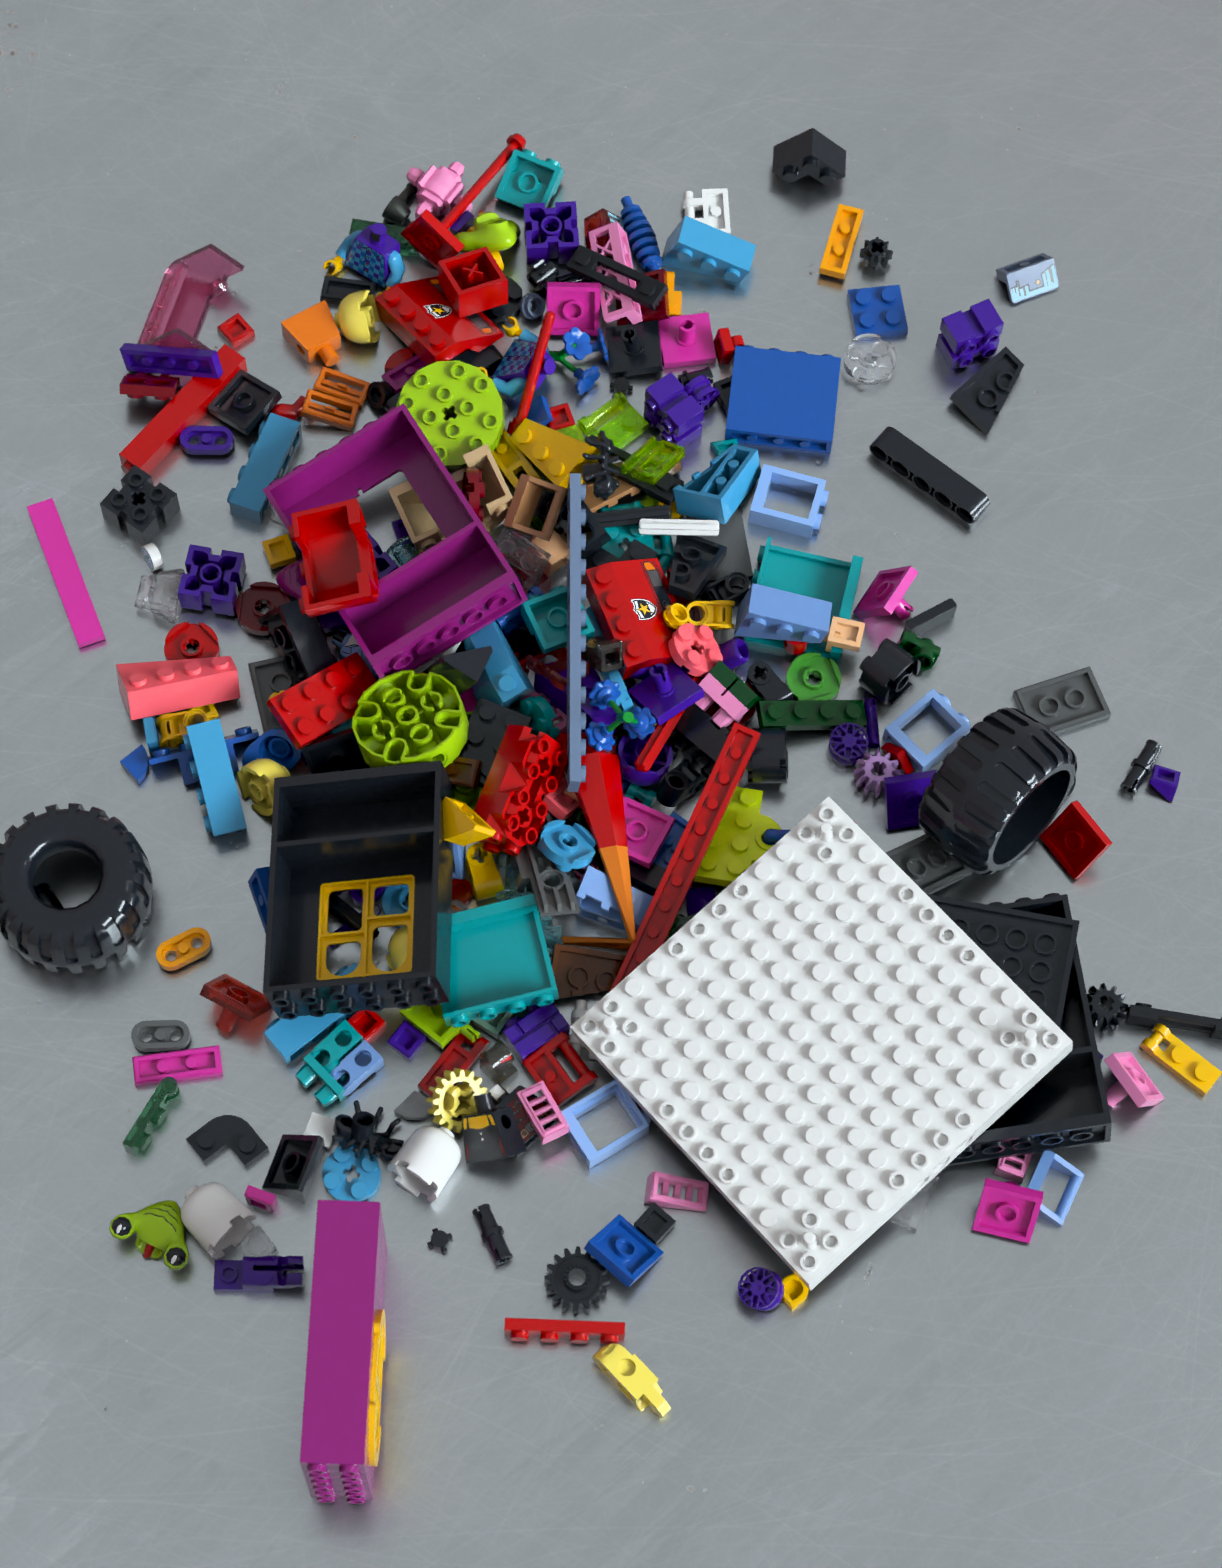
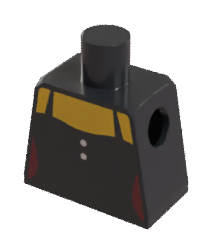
M491 1092L474 1095L477 1112L465 1115L462 1118L466 1164L509 1158L526 1152V1146L512 1108L509 1106L494 1108Z

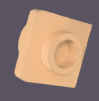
M833 616L829 632L823 639V641L827 642L825 651L831 652L833 646L859 652L865 623Z

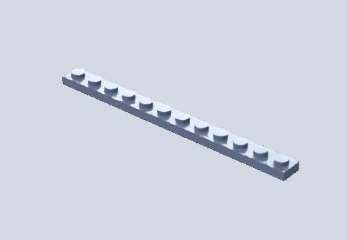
M570 473L567 484V792H578L580 783L586 780V765H581V756L586 754V739H581V730H585L586 713H581V703L585 704L586 687L581 686V678H585L586 661H581V652H585L586 635H581V626H585L586 609H581V601H585L586 584H581V575L585 576L586 559H581V550H585L586 534H581V525H585L586 509H581V501H585L586 484H581V473Z

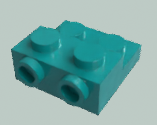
M523 148L522 152L514 149L495 193V199L524 210V204L545 203V208H547L551 197L555 196L564 175V171L560 167L561 164L550 158H546L545 161L536 158L537 154Z
M556 586L544 595L528 597V600L521 604L520 613L530 634L535 636L543 654L567 646V586ZM586 613L585 626H581V635H586V638L594 636L595 629Z

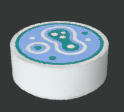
M149 543L142 546V553L149 568L152 571L162 568L163 559L156 545Z

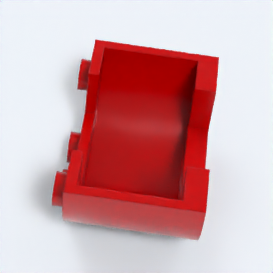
M357 498L291 513L293 525H289V534L292 542L297 541L302 551L303 562L299 563L302 578L306 579V585L301 586L303 597L299 598L302 614L314 617L377 602V597H379L377 567L371 539H368V533L365 529L366 522Z

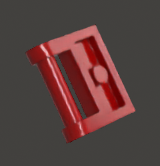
M565 1031L556 1035L522 1061L537 1083L542 1080L544 1081L559 1108L583 1089L591 1086L599 1078L594 1070H589L570 1044V1037ZM560 1048L581 1078L573 1082L554 1056L553 1052Z

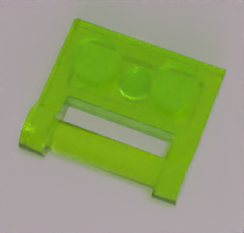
M621 391L613 394L610 401L588 417L583 416L577 421L579 428L586 436L590 437L592 434L598 437V433L603 430L605 436L608 439H612L614 446L620 449L649 427V423L628 402ZM619 408L622 413L600 429L596 430L593 427L615 409Z

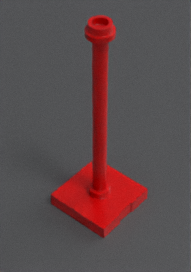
M515 133L507 138L506 148L441 222L426 209L400 233L437 270L438 261L456 256L464 248V245L448 229L511 158L514 149L522 152L526 144L524 137Z

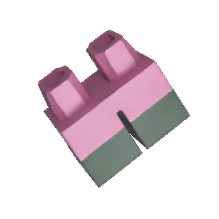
M719 660L698 684L703 688L705 697L695 704L703 711H706L714 702L720 705L721 708L711 718L720 728H726L734 720L739 723L743 715L752 706L755 707L758 701H762V699Z

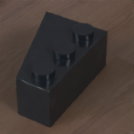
M694 703L685 709L667 740L671 743L675 742L682 749L683 756L689 759L691 763L694 761L700 768L701 774H705L709 778L729 735V731L724 727L718 730L710 722L712 720L711 716Z

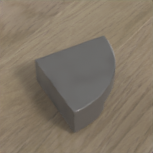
M414 1090L394 1110V1113L406 1120L427 1119L432 1116L427 1111L432 1106Z

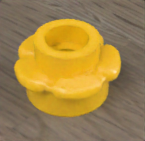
M674 603L673 605H668L663 612L664 621L669 627L677 630L679 626L687 623L689 612L682 604Z

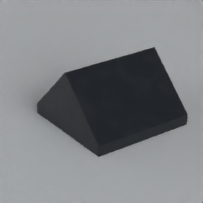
M487 646L444 655L421 673L429 674V672L442 675L456 686L460 696L478 682L492 654V647Z
M283 1134L262 1188L266 1191L305 1203L326 1150L324 1139L318 1135Z

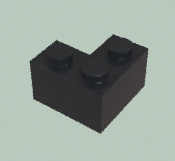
M814 128L773 147L772 172L788 183L810 175L826 186L845 177L846 150Z

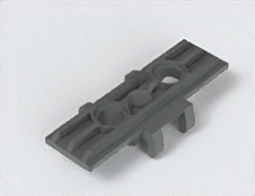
M549 811L545 817L546 819L544 821L538 839H540L541 833L545 825L551 821H554ZM535 843L522 846L518 856L511 855L510 865L512 870L519 869L520 872L516 880L517 890L519 893H523L525 891L524 887L527 884H531L539 916L579 914L580 910L575 893L578 892L581 883L576 878L574 869H571L569 872L556 870L555 863L550 861L537 848Z

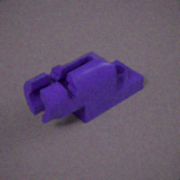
M264 1256L243 1257V1260H215L213 1290L214 1292L274 1293V1288L303 1287L304 1279L302 1278V1273L287 1272L304 1271V1257Z

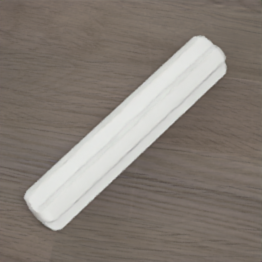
M642 518L639 521V533L641 535L718 536L719 521Z

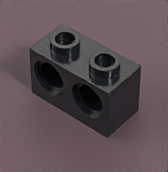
M567 497L563 502L555 525L560 534L564 531L567 533V521H565ZM581 501V509H586L585 525H581V534L592 532L591 538L586 541L585 550H581L583 556L588 558L612 538L585 502Z

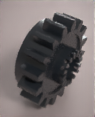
M579 1246L576 1247L574 1254H571L567 1248L564 1249L563 1258L555 1254L554 1262L556 1265H547V1271L552 1275L544 1276V1282L551 1284L546 1288V1294H554L552 1303L555 1305L560 1302L562 1304V1311L565 1312L568 1308H572L574 1314H577L581 1308H584L586 1312H590V1305L592 1303L599 1306V1295L605 1297L607 1295V1289L602 1286L609 1285L610 1278L603 1276L608 1270L604 1266L600 1267V1263L595 1258H591L587 1251L585 1254H581ZM574 1275H579L585 1281L582 1285L574 1286L569 1279Z

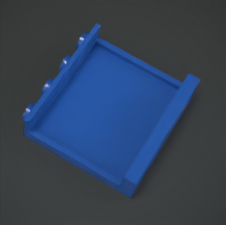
M751 345L735 346L725 440L737 438L738 444L830 454L833 442L841 358L830 354L814 355L803 351H781L777 348L761 349Z

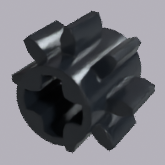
M878 237L871 241L865 240L864 248L860 249L859 257L865 258L863 266H868L874 271L881 267L887 268L888 260H891L893 251L888 250L889 242H884Z
M536 259L528 265L531 272L527 274V280L535 290L539 291L542 289L546 291L547 282H557L555 279L559 276V271L552 261Z

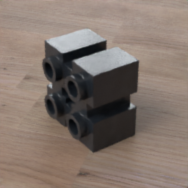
M134 465L121 479L122 489L117 491L113 488L102 500L100 506L105 520L120 530L127 526L129 536L144 546L149 544L159 533V522L163 521L167 524L178 512L180 506L177 493L161 482L157 486H153L152 477Z

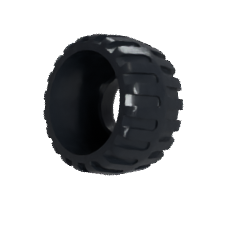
M1008 707L998 709L996 712L985 716L983 721L977 722L970 729V732L956 743L957 746L951 753L946 755L942 766L933 774L931 784L926 787L918 810V823L924 833L946 855L981 875H990L1003 870L1031 847L1063 805L1077 773L1075 753L1052 730L1021 710Z
M69 803L68 809H59L57 804L46 806V812L35 816L34 812H31L22 817L24 823L20 827L16 828L12 825L4 833L5 843H0V933L8 944L29 963L35 966L41 963L48 971L60 973L61 968H68L71 974L84 973L83 967L94 965L96 970L107 966L106 960L115 955L119 959L128 952L127 944L130 940L134 943L138 941L143 933V923H147L150 918L153 880L148 858L132 832H129L118 818L114 816L109 818L106 812L100 808L91 807L90 811H86L82 804ZM74 850L85 853L96 861L100 868L101 879L96 892L86 902L76 907L61 909L49 906L37 897L34 891L33 880L38 867L45 859L61 852Z

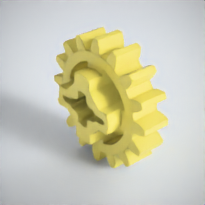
M454 1068V1071H444L445 1078H435L438 1085L436 1087H429L433 1097L426 1098V1101L433 1105L427 1111L429 1114L436 1115L433 1119L435 1124L460 1133L463 1129V1116L477 1112L474 1095L485 1093L487 1087L479 1086L482 1079L474 1076V1072ZM463 1081V1084L458 1083L456 1086L453 1085L456 1082Z

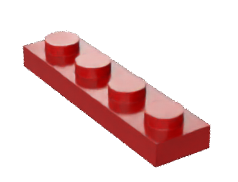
M505 1318L504 1334L505 1336H510V1340L528 1341V1337L540 1338V1341L547 1343L558 1342V1338L570 1339V1342L575 1344L588 1343V1340H600L601 1344L609 1345L611 1343L618 1344V1341H624L625 1322Z

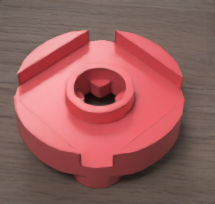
M686 623L679 626L672 633V638L668 643L669 652L679 667L684 665L690 670L688 674L695 677H704L719 660L723 661L719 646L713 637V631L708 626H696L692 623Z

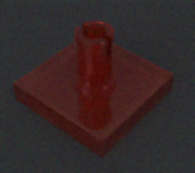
M223 974L204 984L200 992L201 996L223 1007L215 1025L226 1032L233 1031L238 1016L251 1021L271 1009V1004L263 993L227 974Z

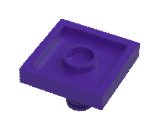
M673 662L668 665L655 664L657 672H655L652 666L649 670L651 676L627 690L631 700L641 709L644 707L650 709L651 715L657 719L656 723L659 726L705 697L703 688Z
M936 770L884 778L885 825L887 830L919 826V805L922 801L923 793L926 787L930 786L931 778Z

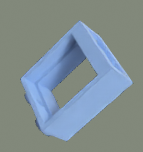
M763 464L750 508L748 522L811 539L813 529L819 530L822 514L818 513L820 506L825 507L829 491H825L826 480ZM771 483L815 494L808 519L764 508Z
M933 688L885 728L882 740L885 743L889 742L905 749L914 772L919 773L929 771L945 758L948 753H951L957 746L956 743L970 732L971 726L967 717L962 713H957L951 707L948 698L943 694H939ZM931 705L955 732L926 755L901 729Z
M616 1080L561 1111L569 1125L567 1136L588 1169H591L649 1133V1123L651 1122L649 1116L642 1108L638 1109L632 1097ZM616 1096L636 1128L597 1151L578 1123L577 1118Z

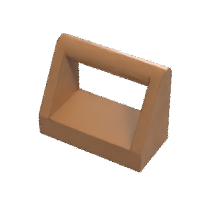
M521 473L503 525L519 533L550 541L568 489ZM547 489L554 491L555 495L543 529L540 532L529 528L542 490Z

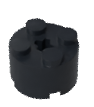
M886 638L879 645L878 651L872 657L867 656L860 664L859 669L863 672L859 679V684L884 704L888 705V702L893 704L909 690L912 685L909 679L912 674L917 677L921 668V662L897 643Z
M786 727L752 728V730L761 733V736L746 766L748 783H787L788 751L787 744H785L787 742Z

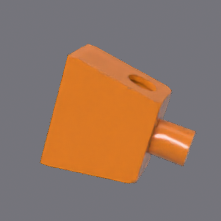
M325 300L281 322L283 337L308 363L322 359L325 365L329 367L339 361L336 350L341 347L340 333Z

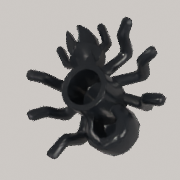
M601 430L598 433L599 441H593L588 436H585L584 441L590 446L600 447L599 454H582V457L588 460H598L584 463L582 471L585 483L587 485L593 484L594 495L606 501L620 485L614 478L620 475V471L608 465L618 461L619 456L608 455L614 451L613 440L608 439L605 436V432Z
M355 1100V1114L353 1118L344 1114H340L335 1118L332 1139L339 1141L342 1150L348 1149L355 1143L359 1144V1146L353 1148L354 1157L357 1159L360 1157L365 1144H368L371 1162L380 1157V1153L383 1158L392 1160L394 1158L393 1155H396L404 1144L403 1140L389 1138L394 1127L401 1122L400 1118L392 1121L386 1132H375L383 1112L382 1107L378 1108L374 1116L369 1112L361 1111L359 1101Z

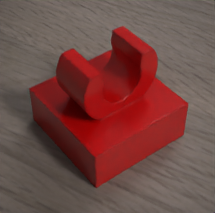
M729 328L718 329L714 338V347L719 365L730 363L732 356L735 354V346H744L742 335L731 337Z

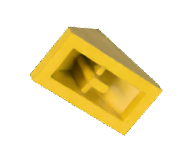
M448 797L443 799V840L466 846L494 836L496 831L466 803Z

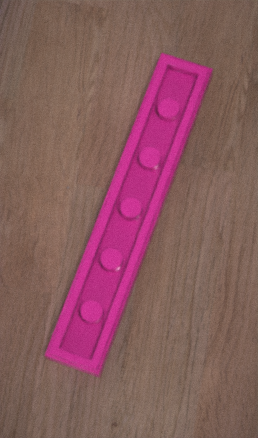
M53 498L27 506L79 648L105 640L103 630Z

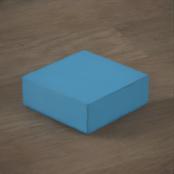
M148 717L143 718L147 746L151 755L153 750L160 748L155 719Z

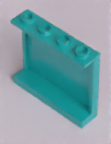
M768 536L766 546L760 545L757 561L761 562L760 570L754 569L751 585L755 583L832 602L829 626H831L833 616L850 620L864 557L853 555L852 562H846L771 545L772 537ZM744 637L743 639L748 645L788 653L784 649V640ZM822 641L821 643H808L806 650L802 654L819 653L821 657H825L828 660L830 658L839 665L843 649L832 646L831 652L825 651L827 642Z
M534 893L452 913L450 1002L441 1003L446 1026L462 1027L471 1020L479 1018L481 1020H490L497 1017L499 1013L507 1011L509 1013H518L524 1011L527 1006L535 1004L537 1006H547L552 1004L555 999H559Z

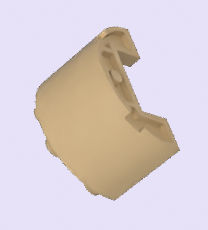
M485 444L462 456L467 465L465 468L482 470V481L485 482V498H480V506H483L484 512L482 524L491 535V531L506 518L513 497L488 445ZM465 468L450 474L461 492ZM409 481L388 489L411 541L416 548L425 552L445 539Z

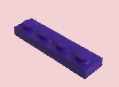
M124 343L120 348L127 371L219 379L223 374L216 350Z

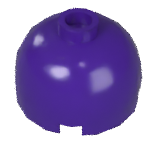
M652 733L648 734L645 740H641L638 737L632 739L630 735L627 737L625 735L622 737L616 751L620 760L622 777L636 786L646 787L658 783L668 772L673 760L671 746L668 748L664 744L648 772H639L636 769L634 762Z

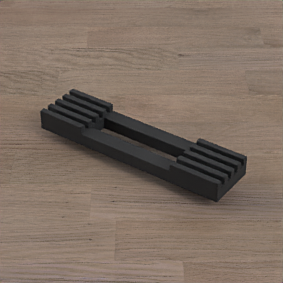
M579 245L566 264L568 271L589 281L591 279L654 311L656 309L655 306H658L659 301L662 300V296L664 297L665 292H668L666 284L582 245ZM602 265L638 282V285L634 289L597 272V266Z
M592 434L589 437L593 441H599L598 437ZM614 446V451L612 454H608L609 456H619V460L654 477V480L650 483L610 463L608 464L609 467L620 471V475L615 477L643 490L648 496L665 505L671 506L672 502L675 501L673 488L677 485L684 486V481Z
M1145 1003L1130 1005L1126 1012V1025L1153 1029L1157 1023H1161L1169 1028L1210 1034L1211 1039L1222 1040V1017L1217 1019L1151 1008L1152 1005Z

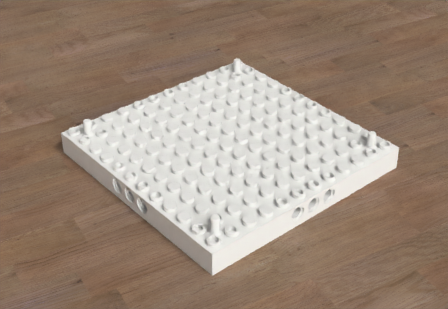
M829 796L570 1027L574 1036L810 1291L1064 1059L1073 1048V1041Z

